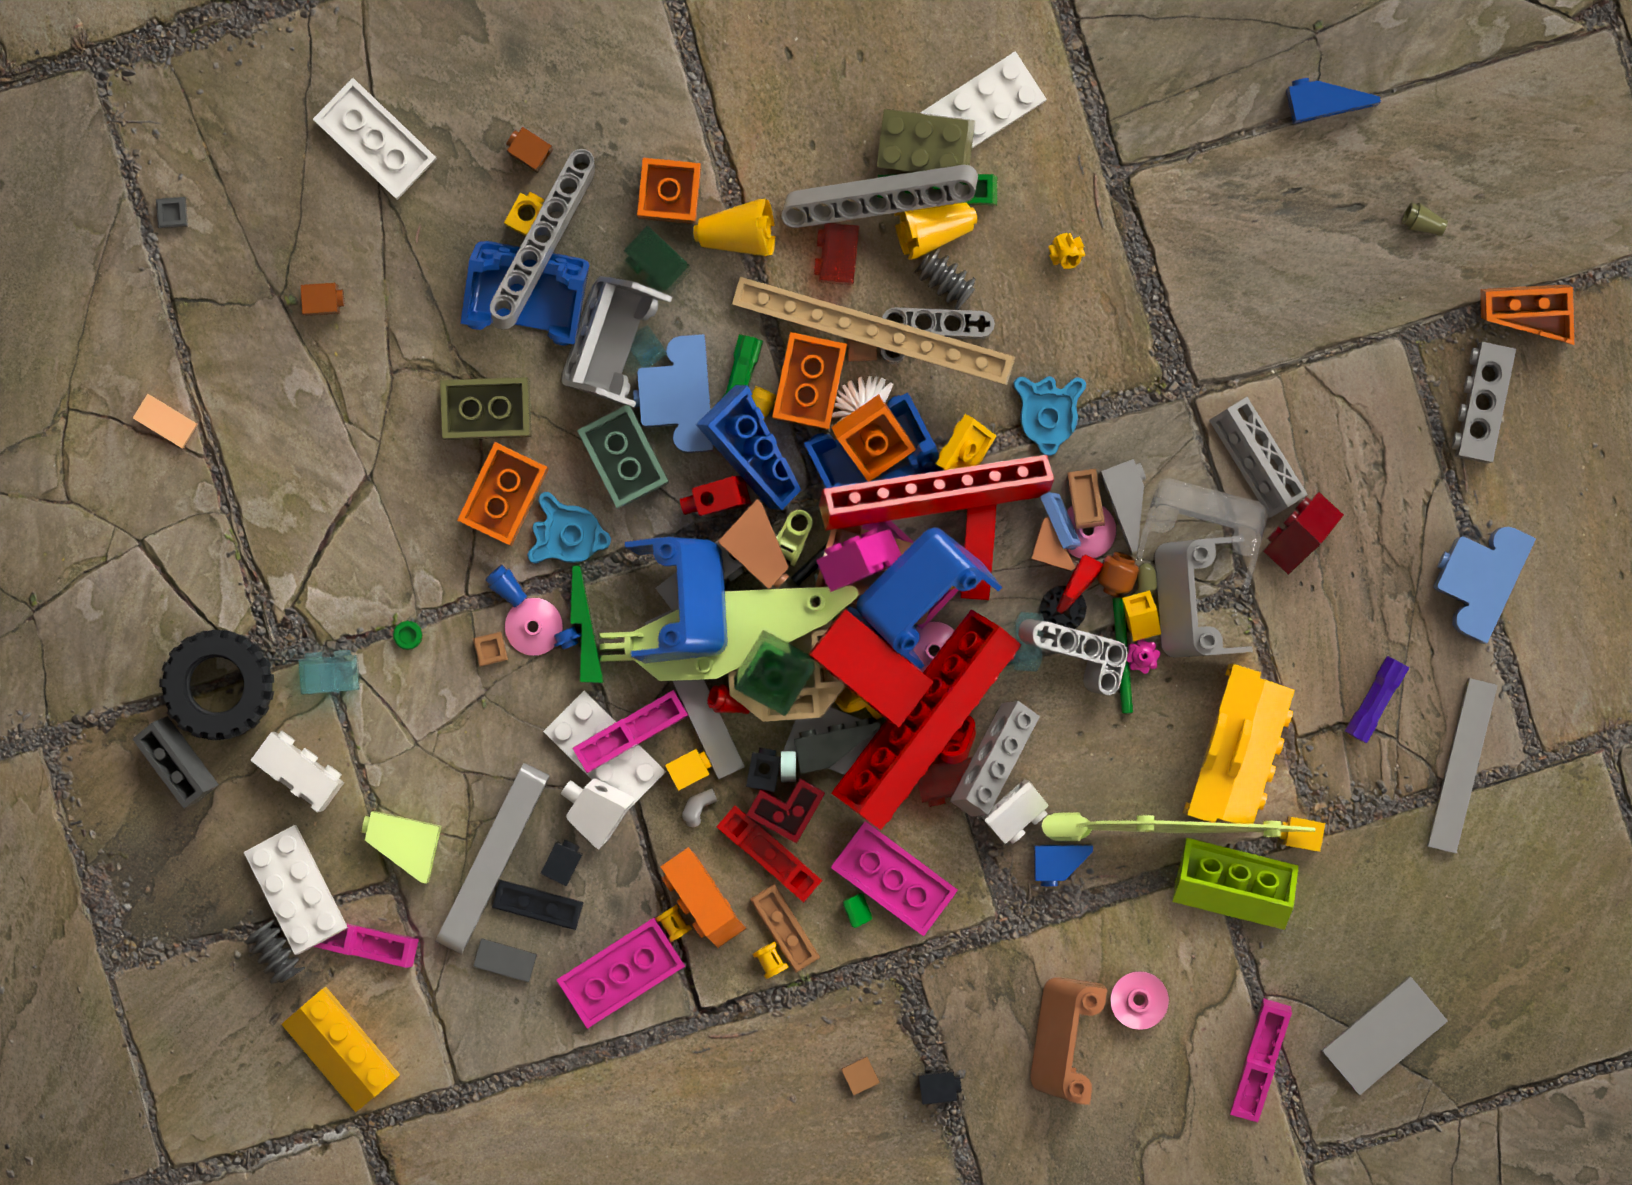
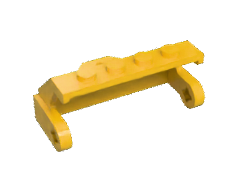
M1228 664L1225 675L1229 676L1193 796L1190 803H1185L1184 814L1215 823L1218 818L1236 824H1254L1258 809L1263 810L1266 803L1267 794L1263 793L1266 782L1271 783L1276 770V766L1272 765L1275 754L1280 755L1284 744V738L1280 737L1283 727H1288L1292 718L1293 711L1289 710L1294 689L1261 679L1262 672L1236 664Z

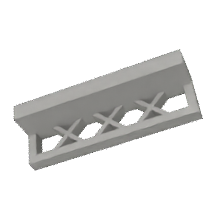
M1245 397L1209 420L1269 518L1308 495L1248 397ZM1242 407L1248 417V422L1242 419L1237 409ZM1255 434L1260 436V438L1263 441V446L1257 443V441L1255 440ZM1270 458L1275 460L1278 465V471L1273 469L1270 464ZM1285 483L1291 486L1296 494L1294 497L1291 498L1285 488Z

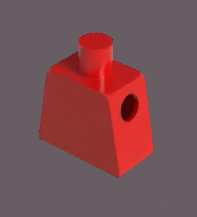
M732 476L692 488L693 495L680 498V505L684 515L698 512L699 516H708L752 504L746 482L741 476ZM709 494H712L714 497L712 504L708 501Z

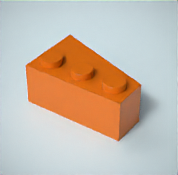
M689 847L660 866L665 874L661 879L670 892L674 889L680 896V899L677 900L678 905L686 915L692 914L696 920L692 923V926L701 938L706 936L719 948L746 929L696 854Z

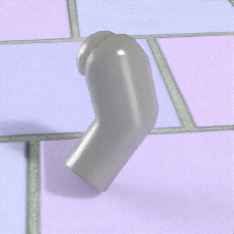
M713 788L691 796L687 800L682 813L683 820L687 826L697 827L701 823L700 815L703 807L717 802Z

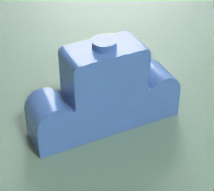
M705 335L678 336L668 343L666 350L669 360L674 364L673 366L638 369L639 390H633L634 401H636L635 407H640L641 423L644 427L678 425L673 433V441L680 451L684 453L714 451L713 444L696 426L710 411Z
M1503 527L1496 529L1490 535L1489 547L1491 549L1466 537H1458L1454 540L1449 553H1443L1437 566L1441 570L1434 583V589L1465 604V606L1455 611L1452 618L1453 626L1459 633L1482 644L1488 643L1536 538L1515 528Z

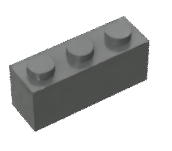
M168 716L152 722L132 739L183 808L201 801L219 786Z

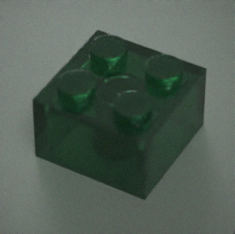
M648 225L624 249L627 257L625 259L626 264L636 274L639 275L642 271L647 275V284L653 290L663 291L667 295L692 271L690 265Z
M763 630L734 676V689L786 716L814 671V660L804 651Z

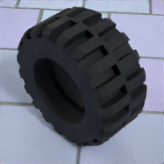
M210 630L201 631L191 637H186L180 641L181 644L177 648L172 649L169 653L168 661L163 664L162 671L164 672L162 679L159 681V687H162L163 695L160 696L162 704H165L168 709L166 713L170 719H174L178 723L177 726L180 729L188 731L197 738L224 740L241 736L260 723L259 720L269 710L270 700H273L274 691H272V683H275L274 674H271L270 671L271 664L257 644L252 643L246 636L232 631ZM219 657L233 662L243 675L244 691L241 699L234 707L224 712L205 710L197 704L191 693L190 683L194 670L199 664L210 658Z

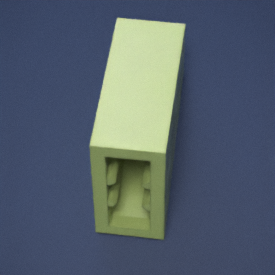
M372 811L370 817L365 816L362 826V833L366 834L365 841L419 882L429 883L441 826L377 811Z

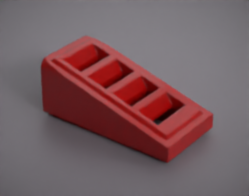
M1086 554L1082 555L1056 608L1057 612L1062 614L1095 581L1102 570L1103 563Z

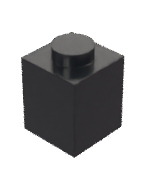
M564 839L563 843L557 841L540 874L567 886L583 856L582 853L578 852L580 846Z
M953 1069L918 1073L922 1105L957 1101L956 1093H962L960 1075L954 1076Z

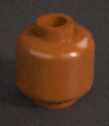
M1114 552L1113 555H1108L1104 558L1102 570L1097 576L1099 584L1104 587L1103 592L1119 597L1120 593H1130L1133 590L1139 574V567L1135 564L1136 560L1133 557L1121 552Z

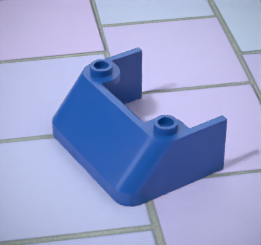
M931 528L925 531L859 597L856 608L862 617L894 650L921 669L924 663L913 650L920 636L913 625L952 586L960 591H968L976 587L982 579L998 592L1002 589V586L982 561L941 529Z
M661 537L625 542V548L637 555L653 554L659 564L666 567L677 566L680 622L667 624L660 630L658 635L659 648L631 651V657L643 663H654L721 654L727 647L728 637L723 556L719 545L711 540Z

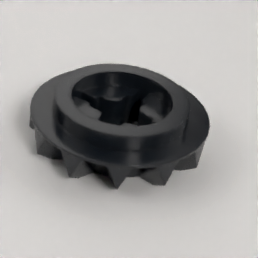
M1057 586L1050 589L1041 601L1040 611L1043 620L1072 629L1077 628L1085 619L1087 610L1083 595L1081 594L1071 605L1072 607L1068 609L1072 618L1069 619L1064 614L1053 616L1058 606L1056 598L1061 599L1066 586Z

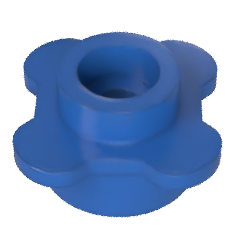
M575 626L554 635L557 642L554 646L561 645L563 650L579 643L577 638L582 636V634L577 633Z

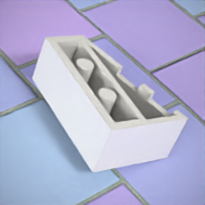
M280 731L279 734L271 732L251 761L276 781H280L291 789L294 795L302 797L312 805L311 808L317 813L324 811L345 783L339 779L342 774L330 765L324 768L316 762L318 757L308 749L304 748L301 751L292 745L295 740L285 732Z

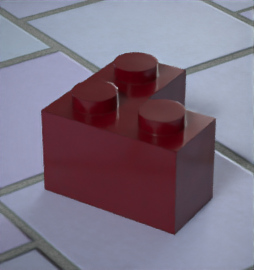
M1320 492L1311 499L1306 496L1295 507L1298 513L1293 511L1283 522L1286 527L1281 529L1278 526L1267 538L1270 543L1263 552L1288 575L1322 544L1344 516Z
M801 778L786 803L760 789L746 815L797 844L825 792Z

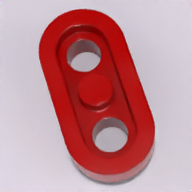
M968 715L962 727L955 732L946 744L945 749L940 753V758L945 763L958 764L968 757L976 736V725L971 716Z

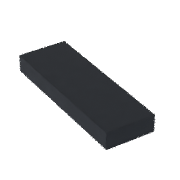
M500 879L492 908L576 930L584 902Z

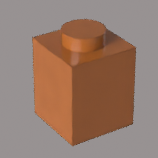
M524 127L519 132L515 130L506 143L509 146L507 150L509 155L537 173L553 151L552 145Z
M338 284L301 285L303 315L340 314V307H344L345 299L344 291L339 289Z

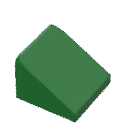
M863 893L843 900L842 903L852 928H857L872 920V914Z

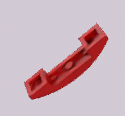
M997 504L968 508L964 548L982 561L991 574ZM982 579L973 589L961 591L960 598L989 600L991 586Z
M736 805L716 826L802 902H805L823 881Z

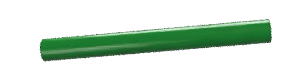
M1112 598L1116 641L1123 643L1128 652L1122 598ZM1126 661L1120 684L1122 713H1133L1129 662Z

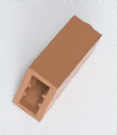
M757 499L719 539L718 543L768 589L772 586L778 589L789 577L785 573L789 567L763 505Z

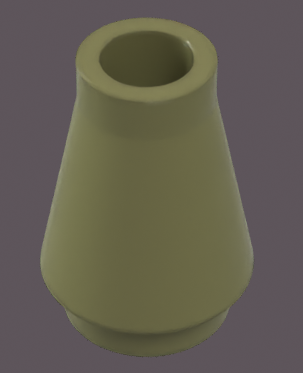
M1410 203L1404 213L1402 224L1406 225L1408 230L1442 236L1448 221L1421 203Z

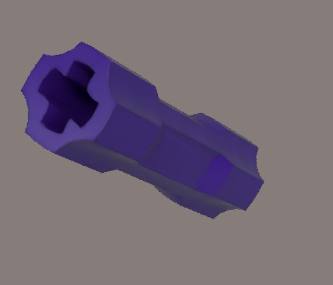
M1386 656L1376 674V679L1344 732L1364 743H1368L1378 725L1379 718L1393 693L1400 686L1409 667Z

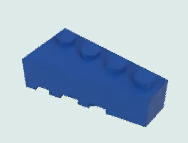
M735 385L696 426L769 509L782 510L801 491V488L785 457H782L773 433H770L763 420L764 416L760 408L756 406L748 385Z

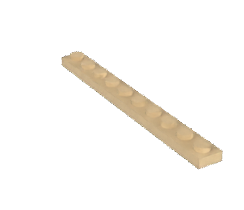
M743 277L739 278L732 305L1005 385L1008 383L1015 359L1011 355Z

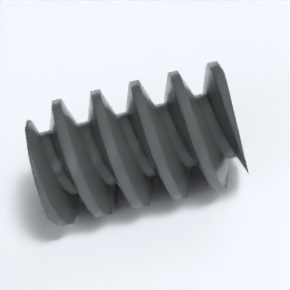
M937 248L929 253L914 273L922 270L919 279L923 281L930 277L928 287L931 289L939 285L937 295L941 296L948 292L946 302L950 303L957 300L955 310H959L976 288H973L976 279L973 277L965 281L967 271L963 270L958 274L955 273L958 264L954 263L947 266L949 256L946 255L939 259L938 255L941 249Z
M275 919L250 934L245 941L246 944L256 943V946L251 951L252 954L262 953V956L257 961L258 964L268 963L263 972L265 974L274 972V976L270 980L271 984L283 983L305 969V967H294L299 958L288 957L293 951L291 947L282 948L287 938H276L281 929L280 927L270 928Z

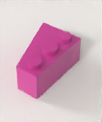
M877 528L862 534V539L858 535L843 542L844 547H842L841 543L825 549L827 555L816 561L830 592L889 568L902 555L890 529L878 532Z

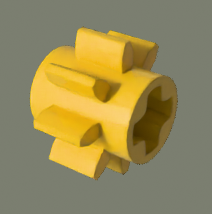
M1062 233L1056 236L1052 245L1048 246L1051 253L1049 256L1053 265L1060 263L1063 269L1076 267L1081 262V257L1086 255L1080 236L1073 239L1071 233Z

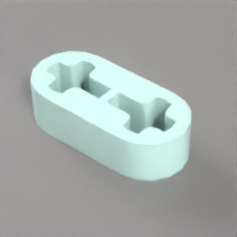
M781 751V782H796V751Z

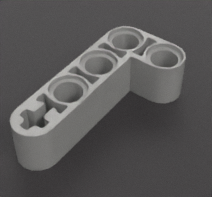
M895 307L888 309L882 317L887 319L891 314H897L901 316L904 325L917 328L915 324L916 318L920 315H926L931 319L932 325L925 331L949 338L984 339L990 336L995 325L991 314L985 311ZM950 316L958 318L960 328L953 332L947 330L944 326L946 318ZM964 316L970 317L968 323H977L979 318H984V323L989 324V327H986L981 333L978 327L969 326V333L963 332L966 324ZM880 348L881 357L889 364H898L905 357V355L901 354L897 358H890L885 353V349Z
M1027 619L1021 623L1018 635L1023 643L1088 661L1083 679L1087 690L1103 695H1112L1118 691L1128 654L1127 648L1123 643L1041 620ZM1037 631L1044 632L1043 638L1037 636ZM1062 635L1063 639L1062 643L1060 644V637Z

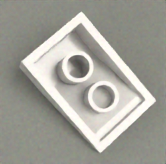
M1024 779L992 807L989 815H982L981 817L1005 844L1009 840L1014 844L1026 833L1023 830L1025 826L1030 822L1036 825L1047 815L1045 809L1049 805L1034 786Z

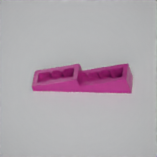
M672 690L572 749L586 773H589L689 715L675 691Z
M346 923L347 929L314 946L337 953L355 955L408 968L413 967L419 939Z
M1263 998L1230 1115L1258 1123L1275 1072L1279 1051L1292 1015L1291 1006Z

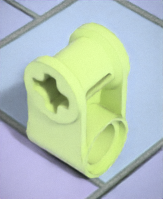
M795 510L790 513L782 530L779 531L776 537L784 558L790 561L792 566H795L813 525L811 515L804 510ZM801 514L807 518L808 525L805 530L797 531L792 527L791 521L795 515ZM781 545L793 550V552L782 548Z

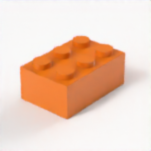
M790 332L772 419L829 431L847 344Z
M494 442L457 521L512 546L549 468Z

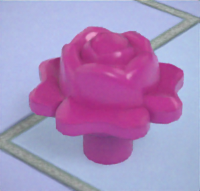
M1141 639L1137 640L1136 644H1129V653L1127 654L1126 661L1131 662V670H1139L1147 674L1149 668H1157V659L1161 653L1155 650L1156 644L1154 642H1146Z

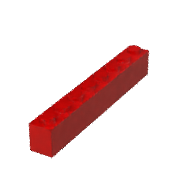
M1041 455L823 489L819 508L825 531L1039 498L1050 492L1054 477L1048 456Z

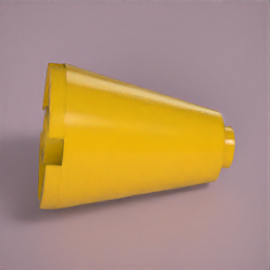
M760 198L700 218L698 225H694L693 228L695 241L699 242L703 248L759 256L773 255L775 236H771V226H775L770 202L766 198Z
M956 203L894 213V216H900V224L895 225L902 252L904 255L910 254L908 260L917 259L973 231L974 224H977L976 211L968 203Z

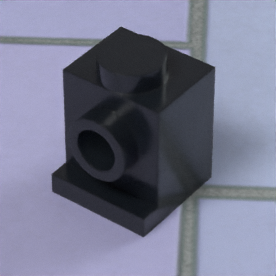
M759 747L758 753L752 752L746 787L775 792L781 757L775 756L776 750ZM767 763L770 766V771L767 774L760 773V764Z

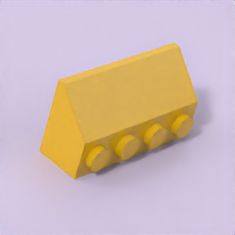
M327 987L321 989L281 1024L355 1113L400 1076L399 1072Z

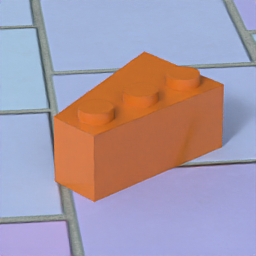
M1566 284L1480 289L1482 319L1574 345L1573 287Z

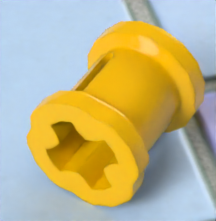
M677 904L655 918L657 922L662 923L669 934L668 940L670 943L692 929L690 925L685 924L678 913L679 907Z
M775 941L752 954L761 963L765 971V979L788 968L787 963L782 962L775 949L777 946Z

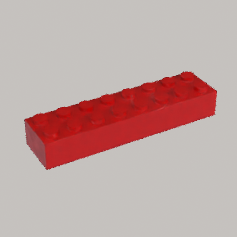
M971 609L923 673L934 683L900 728H896L886 720L831 794L876 828L882 830L885 824L892 819L893 814L901 803L908 798L911 790L920 778L927 773L928 768L936 757L945 749L946 744L955 732L962 727L965 719L980 703L981 698L990 686L997 681L999 674L1015 657L1022 644L1002 627Z

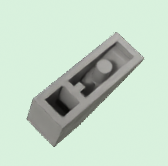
M1134 459L1099 472L1130 553L1138 551L1144 491L1142 481L1146 479L1141 463L1135 464Z

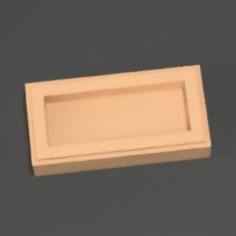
M150 394L146 395L133 416V419L181 448L185 447L198 425Z

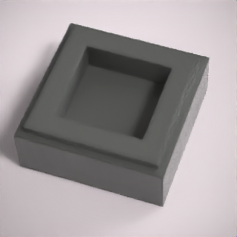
M186 197L156 199L159 229L188 226Z

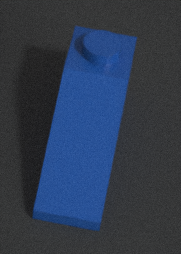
M1309 78L1292 81V86L1286 89L1293 124L1375 107L1381 103L1380 96L1321 81L1309 82Z

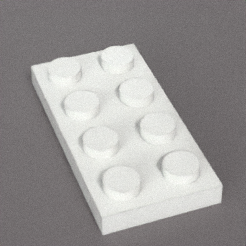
M1015 51L920 113L975 120L973 149L1044 103L1047 99Z
M354 78L313 118L325 132L397 200L437 159Z
M584 690L543 732L586 773L572 748L616 723V721ZM638 744L586 774L591 779H598L632 796L635 799L631 805L632 807L666 771Z
M296 825L244 852L295 955L301 954L348 928Z

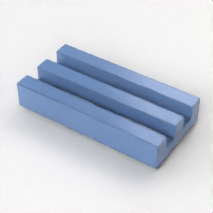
M1048 492L1040 496L1063 549L1074 550L1081 546L1080 539L1060 494Z

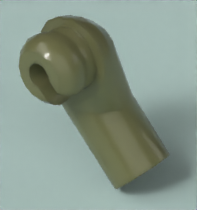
M1149 563L1141 564L1137 577L1138 588L1132 595L1149 590L1152 594L1157 588L1155 568Z

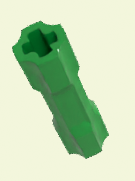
M739 334L733 355L734 364L726 393L722 398L735 385H748L749 387L754 367L759 361L763 340Z

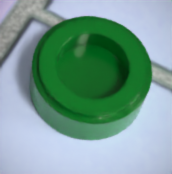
M403 621L395 627L393 638L397 646L405 650H411L420 645L423 639V632L417 623Z

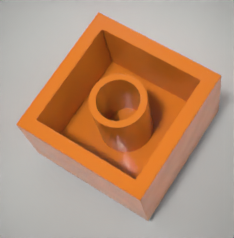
M643 158L637 212L638 219L696 224L701 163Z
M879 394L831 427L837 440L868 482L916 450L910 437Z

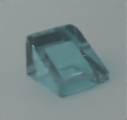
M648 325L636 332L630 350L642 368L650 367L667 355L666 350Z

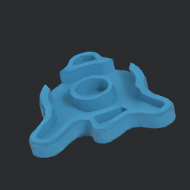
M1051 376L1044 378L1038 383H1033L1025 377H1019L1014 381L1013 386L1022 401L1020 419L1023 431L1038 446L1041 454L1052 456L1057 452L1059 445L1071 436L1077 426V400L1086 389V382L1082 378L1076 377L1063 389H1058L1055 379Z
M543 492L539 496L538 502L547 515V519L544 522H535L532 526L537 542L528 552L527 556L530 562L536 564L546 559L554 558L564 562L577 563L588 559L597 551L609 547L611 543L609 533L601 528L597 518L590 511L579 506L564 505L549 492Z

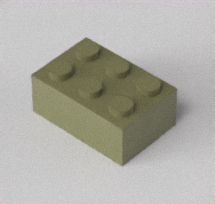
M884 109L877 167L919 172L957 165L970 166L975 120Z
M528 377L440 380L442 439L532 437L530 379Z

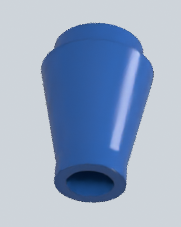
M502 564L485 579L489 584L488 588L511 603L514 608L527 597L510 568L506 569Z

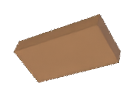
M1096 469L1068 472L1067 477L1076 529L1105 526Z

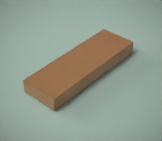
M775 883L750 898L795 973L820 958Z

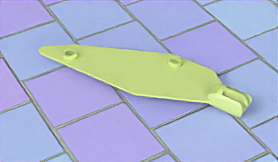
M845 586L833 592H830L828 587L725 591L728 643L726 649L721 654L654 663H643L631 657V651L659 648L658 635L660 630L667 624L680 622L678 609L633 632L599 633V639L625 638L624 643L600 644V650H625V654L601 655L600 662L634 660L659 681L718 679L828 624L857 598L858 590L854 586ZM815 597H819L821 600L818 607L813 606V599Z
M1079 812L1053 813L1047 815L1042 822L1043 832L1054 841H1080L1086 838L1092 830L1157 833L1263 832L1264 837H1281V832L1315 831V828L1284 826L1281 825L1280 821H1264L1263 825L1156 821L1154 816L1149 815L1137 816V821L1090 822L1087 818L1081 816Z

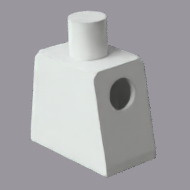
M592 779L584 789L570 780L561 792L562 796L573 803L566 815L567 820L598 850L610 839L635 801L632 796L598 779Z

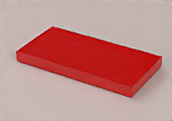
M846 609L841 611L808 654L896 728H900L934 683Z

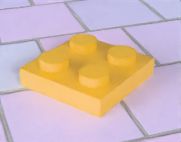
M965 414L962 420L956 424L948 444L940 451L936 465L943 470L980 465L996 435L977 420Z

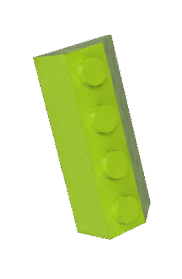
M1186 838L1175 881L1172 902L1285 930L1294 908L1299 866Z

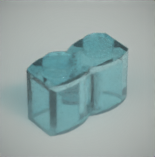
M1020 612L1014 623V635L1022 646L1012 659V666L1014 670L1037 672L1042 661L1041 648L1023 643L1019 638L1018 631L1024 620L1035 619L1044 621L1042 614ZM1037 631V636L1043 637L1044 632Z
M351 650L334 651V657L323 658L322 652L305 653V659L298 660L302 695L361 690L358 655H351Z

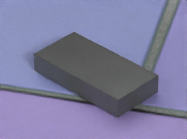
M481 938L473 967L530 982L537 954Z

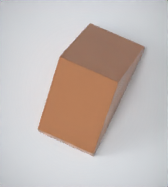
M1050 518L1043 519L1030 559L1066 571L1075 569L1076 567L1067 550L1063 549Z

